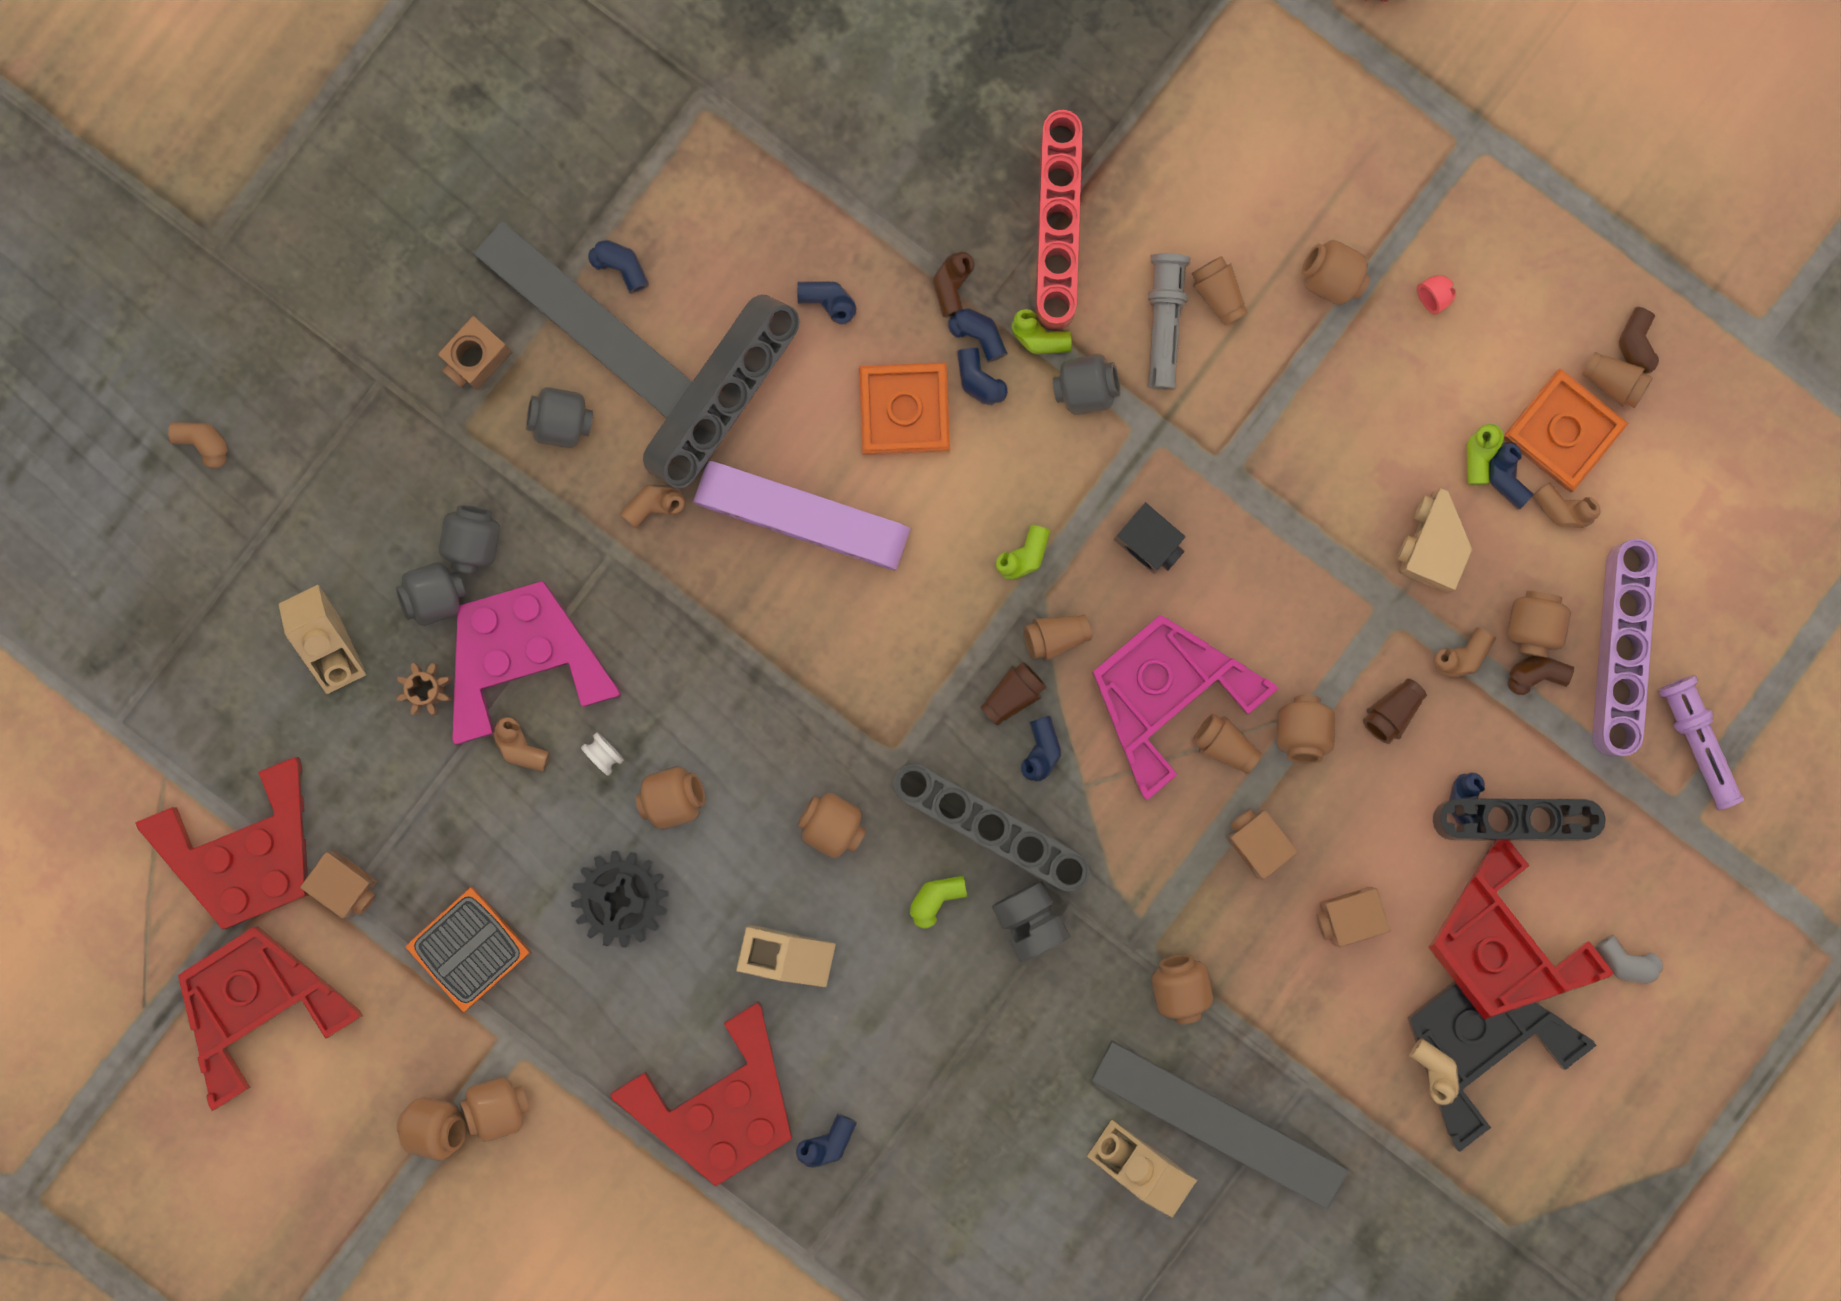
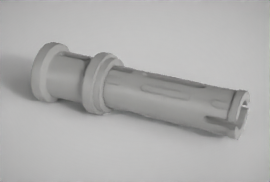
M1180 254L1151 255V263L1155 265L1153 291L1148 293V300L1154 306L1148 388L1173 390L1176 389L1181 307H1184L1185 303L1188 302V295L1184 293L1185 267L1190 265V257Z

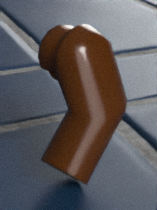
M966 252L949 255L933 278L938 302L944 318L954 316L957 311L963 309L958 289L974 269V260Z
M1635 307L1619 338V347L1627 363L1645 368L1644 373L1649 374L1656 369L1659 363V357L1646 337L1655 315L1645 308Z
M1530 656L1513 666L1509 672L1511 677H1509L1507 685L1513 693L1518 695L1528 694L1531 686L1538 684L1544 679L1567 687L1572 679L1574 666L1548 657Z

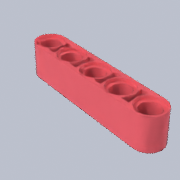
M1057 110L1049 114L1044 121L1041 137L1035 312L1038 322L1045 329L1051 331H1059L1068 327L1073 320L1077 306L1082 124L1078 116L1068 110ZM1064 126L1071 130L1073 138L1069 142L1059 143L1052 139L1050 131L1055 127ZM1063 169L1071 175L1072 181L1066 186H1055L1049 180L1048 175L1053 170ZM1054 212H1061L1068 216L1071 224L1064 230H1056L1050 227L1047 217ZM1053 255L1063 256L1069 263V269L1061 274L1052 273L1046 267L1045 261ZM1053 298L1061 299L1066 303L1068 312L1062 317H1051L1044 310L1045 302Z

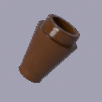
M1022 662L1016 668L1014 666L1010 667L986 699V702L980 707L990 720L999 726L1004 720L1006 721L1042 698L1040 693L1047 687L1041 678L1025 662Z
M1407 678L1402 684L1398 685L1366 710L1368 715L1363 719L1364 726L1374 737L1383 743L1390 744L1394 738L1401 739L1422 701L1427 697L1425 690L1417 682Z

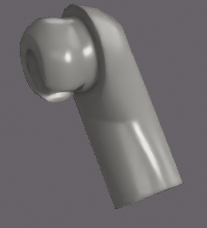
M1614 935L1603 939L1595 946L1614 972V975L1620 980L1648 984L1657 980L1662 972L1663 963L1657 955L1653 953L1642 956L1628 955Z

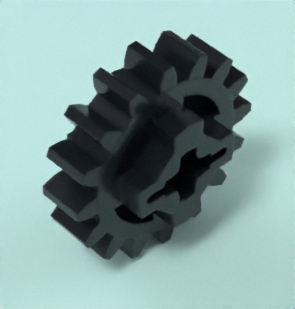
M619 850L611 852V862L609 863L601 855L595 857L594 861L597 869L592 870L591 868L583 867L580 871L587 879L586 882L574 883L572 887L577 892L582 893L581 899L571 902V907L582 908L584 913L576 920L577 924L589 922L591 928L587 936L593 938L599 933L604 934L603 945L609 946L613 942L614 937H619L621 947L629 946L630 935H634L639 942L646 940L643 929L647 927L653 931L658 930L660 926L654 919L655 914L665 915L668 911L664 906L659 905V899L669 896V891L658 890L657 883L664 878L663 873L651 876L649 870L653 862L647 860L641 865L636 864V852H630L626 861H622ZM620 869L615 881L608 885L596 883L606 872ZM636 875L646 884L649 897L642 896L635 884ZM624 885V895L631 899L630 905L622 906L619 912H617V909H615L616 901L610 899V894L620 891ZM592 901L599 902L605 913L603 922L595 914ZM633 912L644 915L636 925L621 929L627 915Z

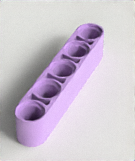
M713 461L706 462L693 503L712 511L895 571L898 569L911 531L909 527Z
M1632 539L1618 544L1611 549L1606 560L1593 743L1598 751L1610 757L1627 756L1637 752L1644 738L1658 560L1654 547L1642 539ZM1627 549L1636 552L1640 558V566L1636 572L1630 571L1624 564L1623 556ZM1624 593L1632 595L1636 600L1637 608L1633 616L1626 615L1620 608V599ZM1620 637H1626L1633 645V654L1629 660H1624L1617 653L1616 645ZM1619 680L1627 684L1630 690L1629 699L1625 704H1620L1613 696V687ZM1616 724L1620 725L1626 732V742L1619 749L1612 745L1609 738L1610 730Z

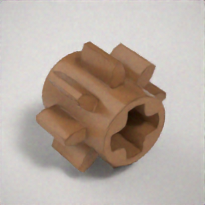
M412 663L411 670L413 674L408 678H397L399 683L404 684V693L397 697V701H410L413 703L410 708V714L418 715L423 706H426L431 715H438L436 704L441 700L451 702L452 700L449 695L445 694V685L450 684L452 678H439L436 676L439 670V665L431 663L428 666L427 672H423L418 664ZM420 680L433 683V688L427 691L429 699L416 695V690L422 687Z

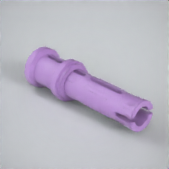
M1692 675L1660 688L1658 692L1660 697H1666L1676 719V722L1673 724L1675 730L1679 734H1685L1699 769L1714 798L1717 810H1723L1742 802L1744 797L1737 787L1727 760L1710 725L1713 722L1712 717L1714 716L1712 710L1705 708L1695 686L1698 683L1696 675ZM1682 695H1684V697H1685V699H1686V702H1687V704H1688V706H1689V708H1690V711H1689V712H1688V710H1687V708H1686V706H1685V703H1684V701H1683V699H1682ZM1699 729L1702 735V739H1700L1696 730ZM1706 748L1708 749L1711 758L1715 764V767L1719 773V776L1721 778L1720 782L1715 774V771L1705 751Z

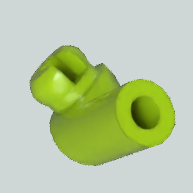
M1029 309L1020 310L1014 315V321L1011 326L1013 334L1030 353H1071V331L1047 332L1036 320V314Z
M1495 424L1481 426L1467 442V485H1489V462L1502 447L1504 440L1503 431Z
M1030 525L1023 547L1009 553L1003 552L997 557L995 564L997 571L1006 579L1016 580L1037 571L1042 564L1051 530L1037 525Z
M964 875L929 881L921 887L910 906V915L913 917V922L917 927L927 929L935 925L937 922L936 914L944 901L967 897Z

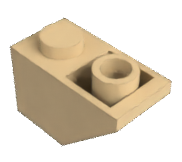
M1439 488L1432 492L1430 497L1424 495L1417 507L1414 519L1420 522L1414 537L1407 535L1401 545L1397 560L1403 563L1398 573L1444 593H1449L1456 590L1472 552V547L1449 491Z
M319 585L279 603L286 637L326 694L366 676L362 662L339 614Z
M750 924L745 930L736 971L778 981L827 987L836 943Z
M1113 1120L1110 1121L1087 1155L1089 1159L1143 1202L1170 1217L1174 1216L1197 1182L1194 1177L1168 1157Z

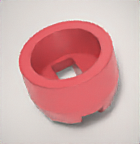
M1436 275L1430 277L1417 286L1420 301L1432 314H1438L1448 308L1456 296V290L1452 288L1453 282L1446 276Z

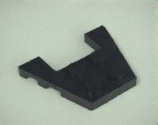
M1455 981L1407 1017L1416 1043L1419 1039L1423 1038L1456 1062L1459 1093L1452 1103L1448 1105L1438 1104L1451 1143L1458 1152H1461L1491 1128L1464 1093L1463 1089L1532 1035H1536L1560 1068L1564 1070L1597 1046L1592 1039L1580 1033L1564 1020L1537 1003L1484 1020Z

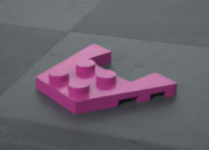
M544 581L460 605L457 617L452 737L454 745L493 734L494 727L483 693L484 689L569 664L581 707H587L621 696L615 682L612 681L597 656L587 645Z
M1162 615L1154 619L1092 672L1140 793L1145 800L1150 799L1178 775L1150 743L1148 738L1210 685L1218 681L1246 715L1251 713L1279 689L1273 682L1246 668L1245 665L1211 647L1207 642Z

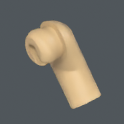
M1421 1038L1414 1045L1409 1056L1428 1069L1432 1099L1439 1105H1448L1454 1101L1459 1093L1456 1062Z

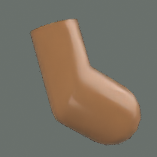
M647 485L619 514L636 529L650 513L676 515L684 509L686 502L684 494L678 488L667 485Z
M1476 628L1466 647L1455 649L1443 648L1437 652L1434 658L1437 671L1441 675L1451 678L1477 672L1496 637L1481 628Z
M505 717L500 719L496 724L493 736L503 759L510 764L545 772L550 751L528 746L520 725L514 718Z

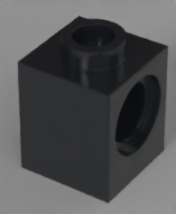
M1145 502L1114 540L1154 574L1160 566L1169 571L1185 551L1179 544L1186 536Z

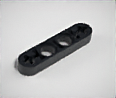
M1458 798L1445 801L1437 806L1433 813L1432 821L1437 833L1448 840L1582 841L1595 838L1601 834L1605 827L1606 819L1600 805L1586 799ZM1494 807L1502 809L1508 817V825L1502 832L1493 830L1488 822V814ZM1537 807L1544 809L1550 817V826L1544 833L1538 832L1531 825V813ZM1454 811L1458 816L1476 815L1475 823L1462 824L1456 828L1455 824L1447 822V815L1454 813ZM1582 813L1583 816L1590 818V825L1582 827L1581 824L1563 825V817H1571Z

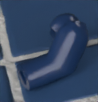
M604 240L596 243L595 247L589 251L588 259L595 269L600 270L609 267L620 271L629 293L639 292L649 286L637 256L632 249L609 240Z
M834 281L798 282V304L820 303L832 320L841 325L849 323L856 315L857 309L854 300L839 283Z
M969 308L957 311L956 315L950 317L948 328L951 334L957 338L968 335L978 339L988 362L996 361L1008 354L996 324L990 317Z
M979 348L958 350L961 386L965 393L986 405H993L994 403L1004 401L1008 394L1007 385L1003 380H995L990 375L981 371Z
M1504 443L1490 461L1489 480L1492 487L1519 510L1531 499L1534 493L1516 478L1517 462L1522 457L1520 449L1513 443Z
M1051 716L1029 722L1036 745L1021 764V772L1028 780L1042 781L1048 777L1061 757V748Z
M1474 772L1459 775L1453 782L1449 800L1478 798L1480 792L1485 789L1483 778ZM1455 811L1452 813V816L1459 825L1475 823L1476 815L1458 816Z
M837 1113L828 1134L806 1139L799 1143L796 1149L798 1160L808 1167H819L840 1160L857 1122Z

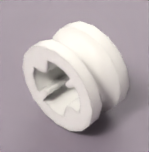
M596 732L593 735V743L590 745L584 744L581 749L602 772L609 776L612 773V765L614 763L621 764L624 759L601 734Z

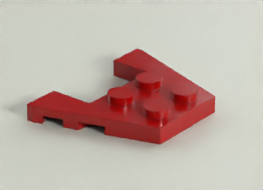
M293 757L258 772L273 808L274 816L194 849L177 807L169 808L135 822L141 834L222 929H228L309 895L300 888L308 877L302 817V812H304V798L301 796L300 781L302 763L299 757Z
M1494 841L1428 947L1484 1020L1602 981L1614 974L1589 941L1580 945L1554 966L1499 897L1497 891L1529 867V864L1511 841Z
M258 926L252 927L178 975L190 1029L194 1030L199 1052L197 1059L200 1072L204 1073L208 1090L206 1097L211 1111L218 1109L251 1088L228 1052L227 1047L299 1001L303 1002L325 1039L363 1016L357 1007Z
M759 1001L724 1023L747 1064L673 1110H669L647 1072H644L610 1094L618 1105L715 1186L792 1139L781 1085L778 1080L773 1051L764 1020L763 1008Z

